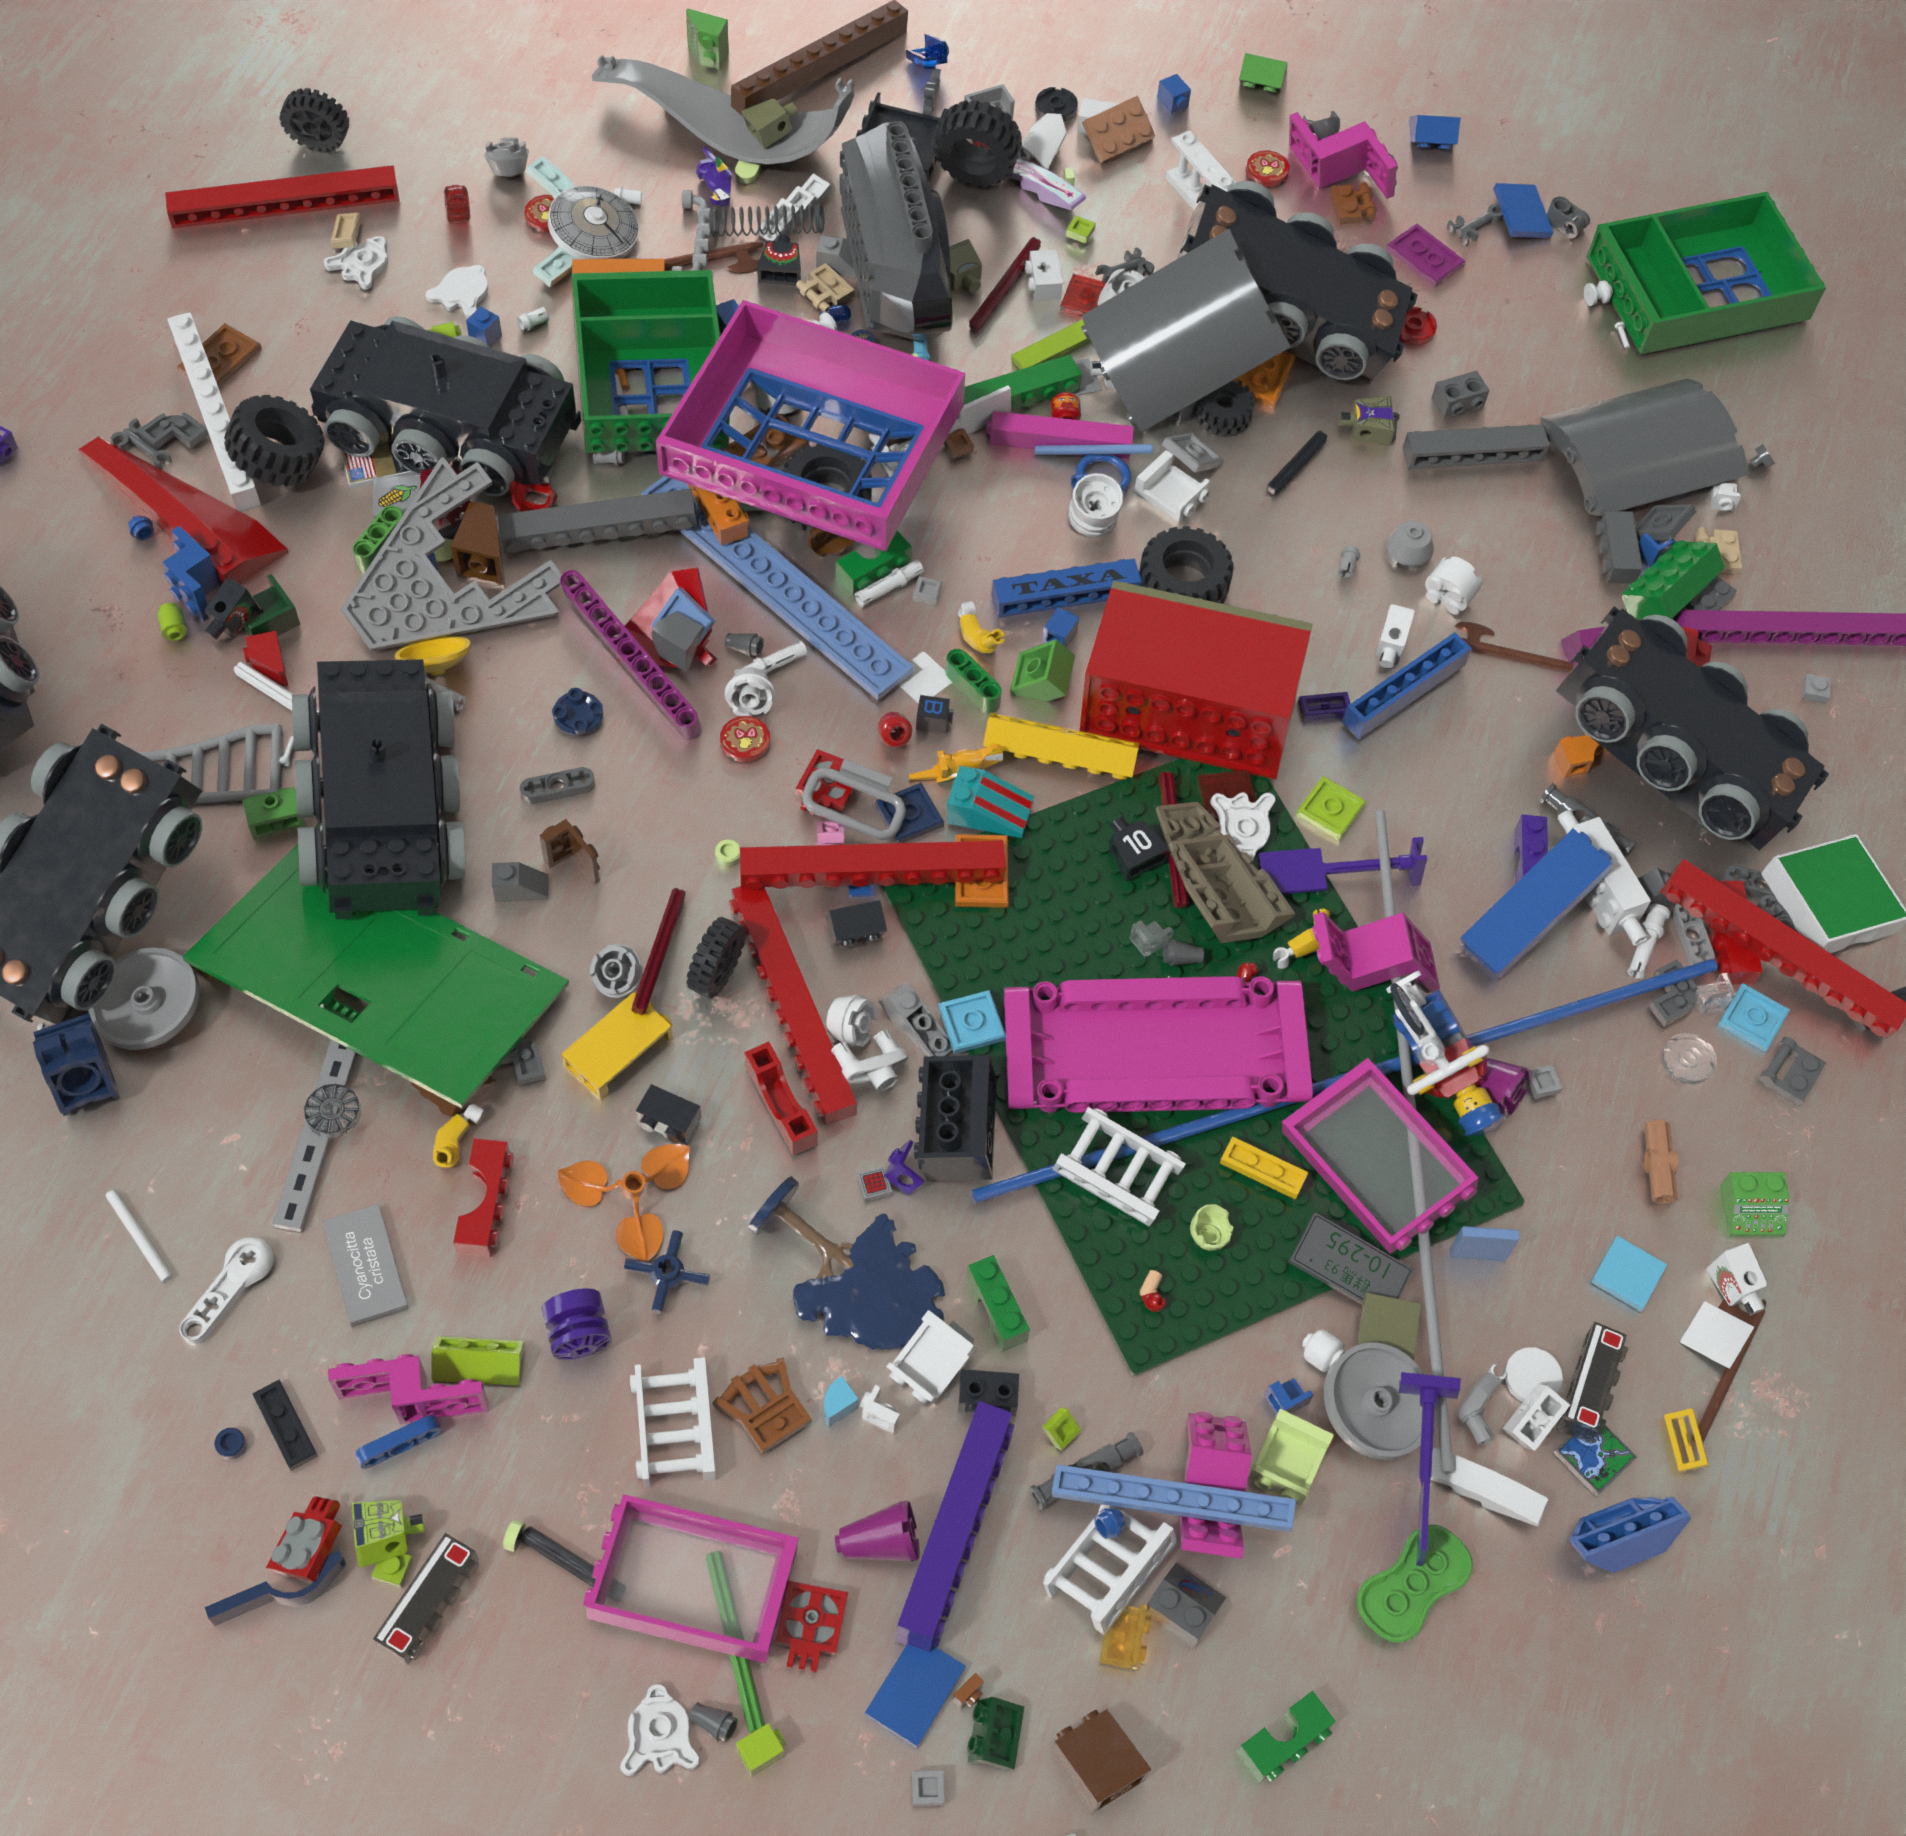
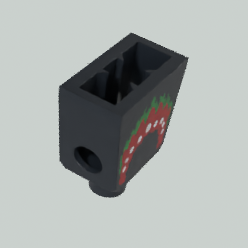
M780 235L777 241L769 240L766 242L757 266L758 283L796 286V283L801 280L799 245L791 242L789 236Z
M227 577L205 609L212 622L204 630V633L214 641L223 632L235 638L244 630L243 623L257 617L261 613L260 608L245 587Z

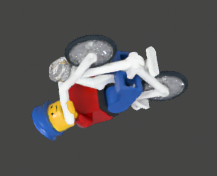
M1419 970L1397 983H1392L1386 990L1388 994H1392L1398 1007L1395 1010L1396 1014L1393 1015L1394 1026L1406 1038L1419 1059L1420 1066L1425 1071V1074L1413 1080L1414 1083L1407 1087V1092L1410 1095L1427 1093L1438 1098L1445 1097L1450 1100L1457 1097L1454 1101V1107L1460 1116L1458 1123L1465 1131V1136L1467 1137L1483 1135L1498 1128L1505 1121V1114H1502L1499 1106L1492 1102L1485 1088L1476 1087L1485 1082L1483 1076L1487 1073L1489 1047L1486 1045H1481L1477 1048L1476 1046L1473 1047L1441 991L1437 990L1432 994H1427L1415 980L1421 976Z

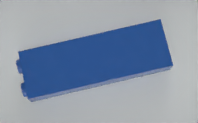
M1573 828L1460 937L1461 945L1500 980L1612 871L1611 856L1603 849L1598 851L1591 844L1592 840L1582 831L1578 833Z

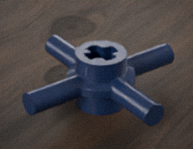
M678 1230L672 1231L666 1254L658 1257L653 1263L626 1258L624 1269L650 1274L651 1280L657 1286L651 1311L656 1314H662L668 1289L676 1287L681 1281L706 1286L710 1282V1274L685 1270L683 1263L677 1258L683 1233ZM666 1269H671V1270H672V1271H669V1274H668V1275H667V1274H663V1272H664V1273L666 1272Z

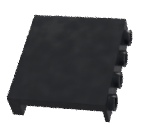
M877 92L874 101H870L868 115H864L862 129L857 131L856 137L867 133L883 123L902 121L907 126L911 137L914 138L915 147L929 183L937 164L933 147L934 139L943 115L949 109L944 108L941 117L938 118L881 104V93Z

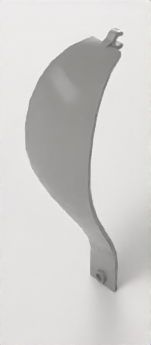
M601 55L597 60L598 68L592 74V81L625 84L638 89L658 103L702 141L721 153L744 162L762 164L791 162L809 155L826 142L836 132L847 114L854 98L855 86L852 79L845 86L842 78H839L835 88L840 98L835 103L834 108L822 111L798 112V115L789 119L792 126L791 132L764 149L747 129L743 116L731 107V95L652 63L631 59H615L614 56L604 57V55Z

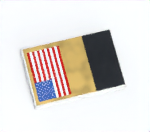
M389 441L383 447L375 448L374 452L367 457H356L341 451L350 489L373 484V478L418 474L407 470L395 459L392 453L393 443Z

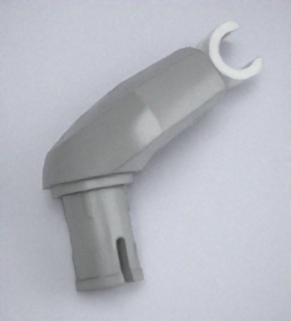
M1493 1364L1488 1372L1471 1387L1458 1411L1459 1421L1467 1424L1478 1446L1484 1445L1495 1438L1485 1422L1483 1411L1499 1387V1384L1507 1376L1506 1372L1501 1377L1494 1374L1493 1370L1496 1368V1364Z

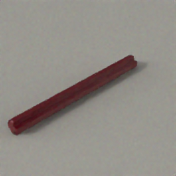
M1030 238L970 319V329L979 331L1025 269V262L1029 261L1030 251H1038L1040 249V239Z
M1162 772L1159 777L1162 805L1177 804L1174 775L1172 772ZM1169 851L1168 858L1174 906L1176 908H1186L1189 903L1188 891Z
M672 889L631 1010L634 1014L644 1015L647 1011L685 899L686 892L683 889Z

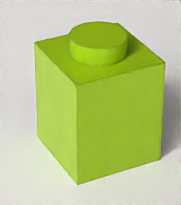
M769 1723L735 1743L736 1750L751 1777L784 1757L782 1747L786 1746V1742L779 1729L772 1730Z

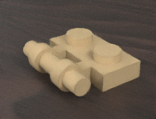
M827 263L808 273L809 282L805 283L803 280H799L796 283L800 294L805 298H809L817 310H822L826 313H829L832 309L827 303L832 302L839 306L855 295V290ZM819 289L822 294L818 295L815 291Z
M1705 527L1698 528L1696 530L1695 542L1704 541L1706 543H1717L1725 566L1720 573L1740 574L1742 562L1737 531L1714 529L1710 537Z

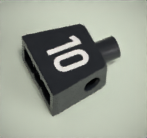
M1120 817L1112 822L1111 828L1115 833L1111 836L1109 848L1125 882L1167 862L1169 855L1167 844L1144 821H1138L1129 826L1125 819Z

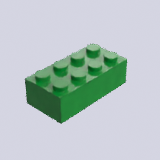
M1684 540L1675 542L1664 555L1660 556L1650 568L1646 569L1621 594L1627 612L1638 620L1651 615L1667 616L1672 619L1725 568L1717 543H1706L1704 541L1686 542Z

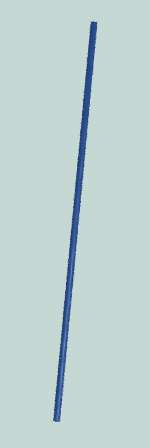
M1709 959L1466 1036L1471 1041L1473 1047L1715 972L1718 968L1717 963L1714 959ZM1411 1052V1065H1419L1420 1061L1416 1054ZM1400 1056L1374 1065L1383 1075L1401 1070ZM1347 1073L1312 1083V1098L1316 1097ZM1297 1102L1278 1103L1274 1107H1264L1259 1103H1255L1250 1108L1229 1109L1141 1138L1157 1147ZM1122 1143L1113 1160L1135 1154L1137 1151ZM1106 1148L1083 1155L1080 1160L1082 1162L1081 1165L1086 1168L1097 1166ZM1053 1164L973 1189L971 1193L974 1202L979 1203L1062 1177V1175L1052 1170L1055 1165Z

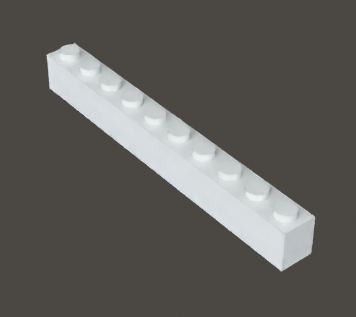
M189 312L167 318L235 508L238 511H244L260 506L261 504L252 479L246 476L245 471H240L236 467V462L231 461L225 449L224 437L230 423V418L192 315Z

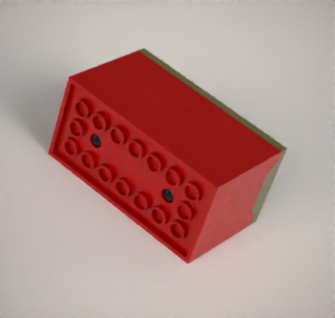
M1113 580L1085 673L1079 731L1140 743L1138 749L1277 779L1313 623Z

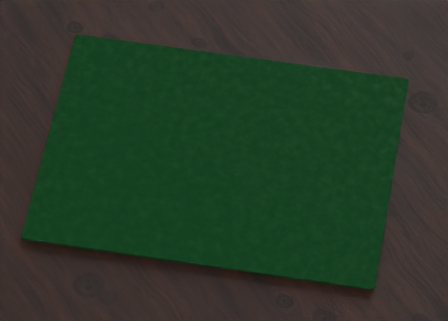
M1179 758L1030 814L1022 838L1007 835L1008 908L955 906V882H946L940 885L919 883L917 885L893 884L882 886L940 1002L990 990L1004 1031V987L1034 988L1038 983L1044 981L1054 984L1057 988L1062 982L1069 980L1236 977L1238 969L1243 963L1252 962L1256 964L1258 973L1255 977H1251V981L1260 976L1270 979L1271 982L1301 981L1312 1083L1350 1072L1367 1058L1373 1064L1399 1057L1397 1028L1394 1026L1393 1018L1395 1014L1394 999L1392 994H1388L1386 988L1391 986V980L1352 992L1345 984H1341L1335 974L1332 975L1329 968L1325 964L1322 965L1320 963L1317 951L1297 959L1294 955L1290 956L1289 965L1283 969L1278 968L1279 959L1273 961L1275 949L1279 947L1288 949L1289 941L1314 926L1313 912L1315 910L1320 913L1319 909L1328 910L1330 913L1329 918L1343 932L1358 927L1327 875H1325L1327 891L1282 894L1295 912V915L1261 938L1221 943L1189 893L1188 907L1176 908L1174 906L1169 858L1167 862L1125 882L1111 854L1109 845L1111 836L1115 833L1111 828V824L1120 817H1123L1129 826L1138 821H1144L1166 843L1155 810L1157 806H1162L1159 782L1162 772H1172L1174 775L1177 804L1198 802L1218 823L1219 816L1210 803L1213 795L1219 793L1231 799L1244 792L1248 795L1251 803H1255L1264 793L1274 795L1275 803L1268 814L1270 835L1263 847L1256 852L1252 862L1258 870H1260L1259 853L1311 849L1267 777ZM984 831V832H981V833H978V834H975V835H1003V834H998V833H993V832ZM1174 939L1195 947H1202L1204 949L1202 963L1175 966L1164 963L1163 948L1165 942H1171ZM1255 992L1258 995H1265L1263 992ZM1044 996V997H1041L1040 999L1046 1001V1000H1049L1050 998ZM1006 1041L966 1051L968 1055H990L997 1078L996 1111L1027 1172L1055 1164L1061 1153L1065 1156L1071 1155L1089 1124L1082 1120L1085 1113L1069 1112L1066 1108H1059L1051 1113L1044 1112L1040 1108L1008 1109ZM1420 1064L1412 1066L1413 1080L1425 1074ZM1401 1070L1384 1075L1403 1095ZM1370 1087L1303 1136L1391 1237L1416 1219L1407 1127ZM1264 1088V1090L1268 1093L1275 1092L1271 1088ZM1052 1093L1044 1094L1047 1098L1055 1097ZM1417 1093L1415 1094L1416 1111L1478 1177L1477 1192L1472 1198L1467 1201L1462 1199L1455 1205L1456 1207L1451 1214L1445 1218L1440 1216L1433 1221L1434 1225L1429 1229L1430 1246L1432 1247L1457 1236L1463 1226L1477 1227L1521 1208L1524 1204V1199L1485 1134L1473 1137L1465 1136V1131L1458 1123L1460 1116L1454 1107V1101L1457 1097L1450 1100L1445 1097L1438 1098L1427 1093L1421 1095ZM1297 1102L1157 1146L1165 1152L1171 1151L1181 1158L1180 1161L1185 1163V1166L1179 1175L1170 1172L1153 1203L1155 1205L1154 1208L1158 1209L1159 1212L1150 1226H1147L1064 1176L1035 1185L1132 1375H1140L1334 1290L1332 1287L1288 1263L1315 1212L1399 1261L1420 1252L1418 1234L1411 1238V1243L1401 1251L1397 1249L1390 1254L1282 1132V1121L1308 1102ZM1229 1109L1105 1113L1108 1115V1119L1137 1136L1143 1137ZM1098 1129L1084 1155L1107 1148L1113 1137ZM1232 1136L1307 1171V1177L1297 1198H1291L1220 1164ZM1420 1142L1426 1208L1428 1210L1457 1188L1459 1184ZM1135 1154L1113 1160L1105 1173V1179L1113 1184L1119 1183ZM1146 1158L1129 1188L1130 1194L1139 1199L1144 1197L1161 1165ZM1096 1166L1090 1167V1168H1088V1169H1089V1170L1095 1169ZM1216 1204L1227 1210L1229 1213V1223L1234 1227L1230 1242L1222 1249L1214 1251L1205 1250L1197 1245L1190 1231V1224L1196 1212L1203 1206ZM1150 1270H1155L1162 1275L1156 1290L1161 1295V1298H1165V1306L1157 1312L1147 1309L1140 1295V1289Z

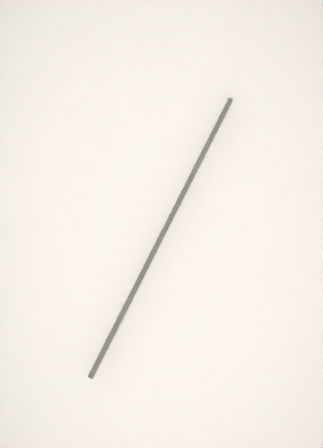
M1376 810L1377 842L1385 918L1396 915L1385 811ZM1402 976L1393 978L1392 983L1402 980ZM1394 1001V1007L1396 1010L1398 1007ZM1397 1030L1403 1095L1416 1109L1415 1095H1410L1407 1092V1087L1413 1083L1410 1046L1403 1034H1400ZM1407 1128L1417 1218L1427 1210L1420 1141ZM1428 1230L1424 1234L1418 1233L1431 1368L1432 1375L1444 1376ZM1438 1397L1436 1416L1442 1473L1452 1474L1454 1473L1447 1398Z

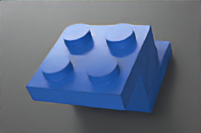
M178 526L171 531L174 538L173 546L177 552L162 562L166 572L163 575L171 585L169 589L171 595L177 601L182 600L191 615H197L201 620L206 621L209 617L205 612L208 606L205 595L220 586V582L211 555L186 531Z

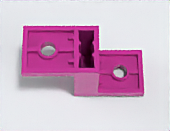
M1298 112L1290 115L1289 147L1319 190L1366 170L1386 199L1395 196L1398 164L1388 154L1385 144L1380 143L1373 128L1370 129L1365 121L1319 140L1317 135L1313 134L1309 129L1306 119H1302Z
M1324 912L1314 915L1315 925L1312 929L1316 940L1319 942L1320 949H1317L1318 959L1322 965L1325 964L1329 968L1332 975L1335 974L1339 978L1341 984H1345L1352 992L1409 973L1413 974L1418 970L1421 973V976L1417 977L1420 984H1424L1430 992L1440 989L1431 942L1403 912L1345 932Z
M1203 1411L1196 1412V1414L1188 1413L1187 1432L1189 1449L1183 1483L1246 1492L1252 1457L1246 1421H1242V1419L1236 1416L1214 1417L1212 1414ZM1179 1516L1182 1550L1243 1558L1244 1542L1241 1525Z

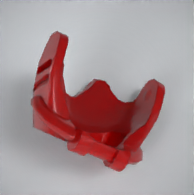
M512 481L511 483L512 502L519 512L551 508L552 504L557 501L558 495L555 490L551 489V484L541 483V485L532 483L522 485L517 481ZM530 491L548 495L545 504H534L526 501L525 498Z

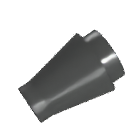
M728 633L726 635V648H731L751 658L754 656L759 657L762 653L764 640L757 633Z
M1174 939L1164 944L1163 961L1164 963H1169L1170 966L1202 963L1204 949L1202 947H1195Z
M699 1702L693 1706L689 1715V1720L695 1722L717 1742L720 1740L729 1741L738 1723V1719L733 1717L732 1712L706 1706Z

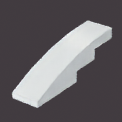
M812 174L802 188L797 186L786 200L782 198L776 205L778 208L779 231L782 233L784 228L783 205L786 206L787 229L791 232L793 226L791 206H795V226L801 223L800 205L802 204L804 207L805 219L809 215V204L812 205V210H814L816 205L832 189L831 185L817 175ZM774 209L770 212L769 221L772 233L775 230ZM766 219L761 224L763 233H765L767 228ZM785 229V232H784L782 235H787V234H788L787 231H786V229ZM777 230L774 235H771L769 231L765 236L760 231L757 234L766 241H777V238L780 236Z
M1433 1447L1432 1476L1430 1480L1452 1487L1454 1493L1480 1501L1482 1507L1537 1527L1539 1526L1549 1502L1547 1497L1491 1469L1452 1454L1454 1473L1443 1474L1440 1449Z

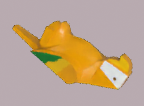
M991 744L990 747L976 750L963 749L953 754H946L944 750L937 751L938 763L932 769L909 774V780L936 779L937 783L954 782L959 766L983 770L1002 761L1003 751L1001 745Z

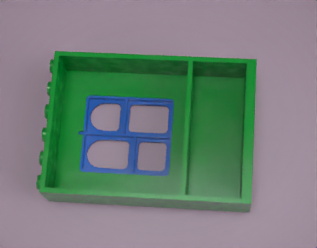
M1768 192L1598 224L1586 256L1599 281L1605 280L1611 285L1613 294L1610 300L1622 322L1625 323V327L1640 354L1810 320L1826 289L1824 282L1818 276L1804 249L1801 248L1794 233L1790 230L1785 218L1779 212ZM1732 257L1739 259L1746 266V272L1743 275L1717 280L1713 277L1706 262ZM1696 265L1706 282L1696 284L1686 266ZM1739 284L1754 285L1761 291L1762 297L1739 302L1731 286ZM1720 289L1730 304L1709 308L1701 292Z
M712 270L572 273L573 316L585 453L614 452V450L617 452L656 451V440L673 414H658L657 396L685 395L720 338ZM660 367H680L683 370L684 384L655 385L654 369ZM628 368L643 369L646 394L617 395L615 370ZM621 405H646L648 407V414L619 415L618 408ZM730 415L726 420L728 425L730 424ZM720 431L711 447L716 449L729 447V436Z

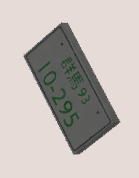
M1316 1212L1312 1215L1288 1262L1361 1305L1364 1293L1399 1299L1414 1270Z

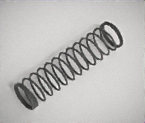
M801 204V229L798 232L795 226V206L792 205L791 216L793 226L791 232H789L786 225L787 210L786 206L783 205L784 228L781 233L778 228V208L775 205V230L772 233L769 227V207L766 206L765 218L767 228L765 233H763L761 229V210L757 206L758 230L755 234L752 229V208L749 206L748 221L750 227L748 234H746L743 228L744 211L740 207L741 230L737 234L735 230V210L731 207L732 232L728 234L726 229L727 214L725 207H723L722 221L724 230L721 235L719 233V215L717 208L714 207L709 211L710 233L712 237H717L718 235L722 237L725 233L730 237L733 232L736 236H740L743 231L745 236H748L750 232L756 236L760 231L765 236L768 231L771 235H774L776 230L782 235L786 229L787 233L791 235L793 230L800 234L802 229L808 234L812 228L815 234H822L825 225L824 209L821 204H817L815 207V226L817 230L815 231L812 224V205L809 204L810 226L808 232H806L804 227V207Z

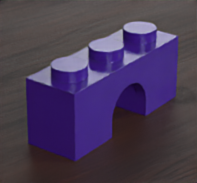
M1522 814L1516 825L1514 844L1515 852H1520V858L1515 872V884L1548 853L1547 817Z

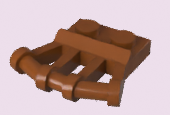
M784 1357L777 1358V1362L750 1366L748 1372L742 1376L736 1375L733 1377L721 1397H716L712 1403L716 1409L728 1414L742 1424L761 1454L772 1449L812 1422L811 1417L790 1388ZM779 1373L783 1393L777 1396L764 1376ZM754 1381L760 1386L770 1401L761 1408L746 1387ZM737 1393L742 1396L752 1411L750 1415L747 1416L730 1404Z

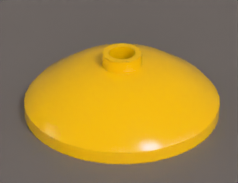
M442 637L417 642L397 651L395 659H423L424 673L440 675L445 673V669L455 666L468 655L471 650V642L463 637Z

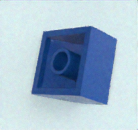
M1410 116L1411 143H1417V147L1430 148V144H1438L1440 149H1451V145H1458L1461 117Z

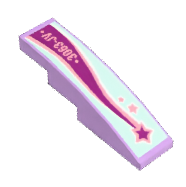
M1017 158L1013 172L1008 177L1020 181L1022 189L1038 193L1039 201L1068 210H1073L1086 199L1082 192L1064 179L1034 163Z

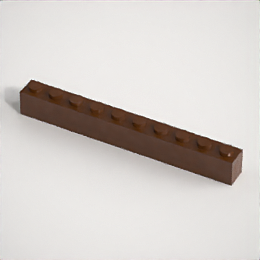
M892 0L731 85V107L743 116L741 111L770 99L778 101L907 32L908 10L896 0Z

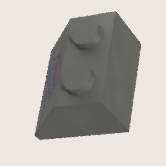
M1175 1563L1152 1595L1143 1613L1194 1648L1227 1597L1178 1563Z

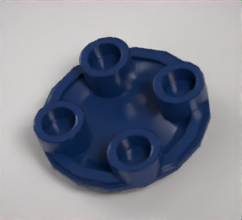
M571 688L568 693L557 700L552 709V716L555 724L563 732L571 735H583L592 732L599 726L603 719V705L593 694L582 691L580 688Z

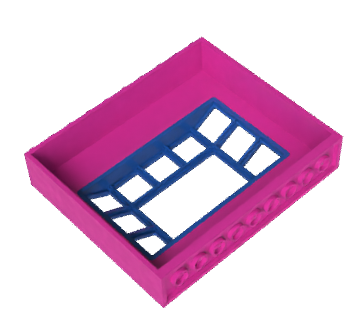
M742 300L656 440L659 474L886 551L964 406L965 373ZM750 381L776 400L767 416L741 398ZM783 404L810 412L802 428L775 419ZM735 406H738L762 424L752 441L726 423ZM818 416L846 424L837 440L810 431ZM854 427L881 436L873 451L845 443ZM769 428H773L865 459L867 462L848 494L751 461ZM720 431L747 449L743 457L711 447ZM913 437L906 451L882 452L889 439ZM900 461L892 477L868 478L876 463ZM886 487L878 503L857 497L861 489Z

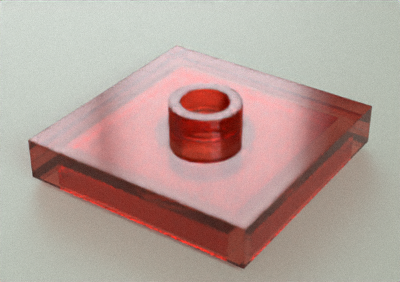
M1073 273L1061 302L1060 311L1082 316L1098 306L1100 293L1106 283Z
M1248 770L1198 775L1197 781L1203 807L1217 822H1219V816L1210 803L1213 795L1219 793L1231 799L1244 792L1248 795L1251 803L1256 802Z

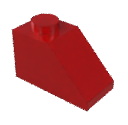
M276 631L245 637L247 647L243 648L246 663L251 662L255 670L282 686H288L281 646Z

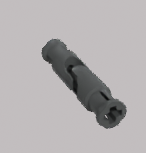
M1554 783L1548 787L1540 799L1541 803L1546 802L1556 809L1558 815L1567 810H1571L1574 816L1577 809L1587 812L1585 817L1581 818L1580 823L1598 817L1595 812L1572 796L1568 797L1559 791ZM1602 820L1626 859L1635 848L1637 842L1635 840L1630 841L1619 833L1618 828Z
M1129 1432L1126 1434V1438L1113 1445L1108 1443L1081 1458L1078 1462L1068 1466L1113 1472L1122 1467L1123 1462L1134 1456L1140 1457L1144 1452L1136 1435L1133 1432ZM1098 1462V1465L1094 1469L1092 1464ZM1055 1473L1051 1475V1479L1038 1486L1032 1485L1029 1488L1034 1502L1041 1511L1046 1509L1047 1504L1058 1499L1052 1497Z

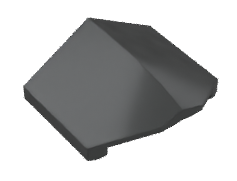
M675 611L659 620L653 627L651 635L658 655L685 672L688 671L705 626L679 611Z

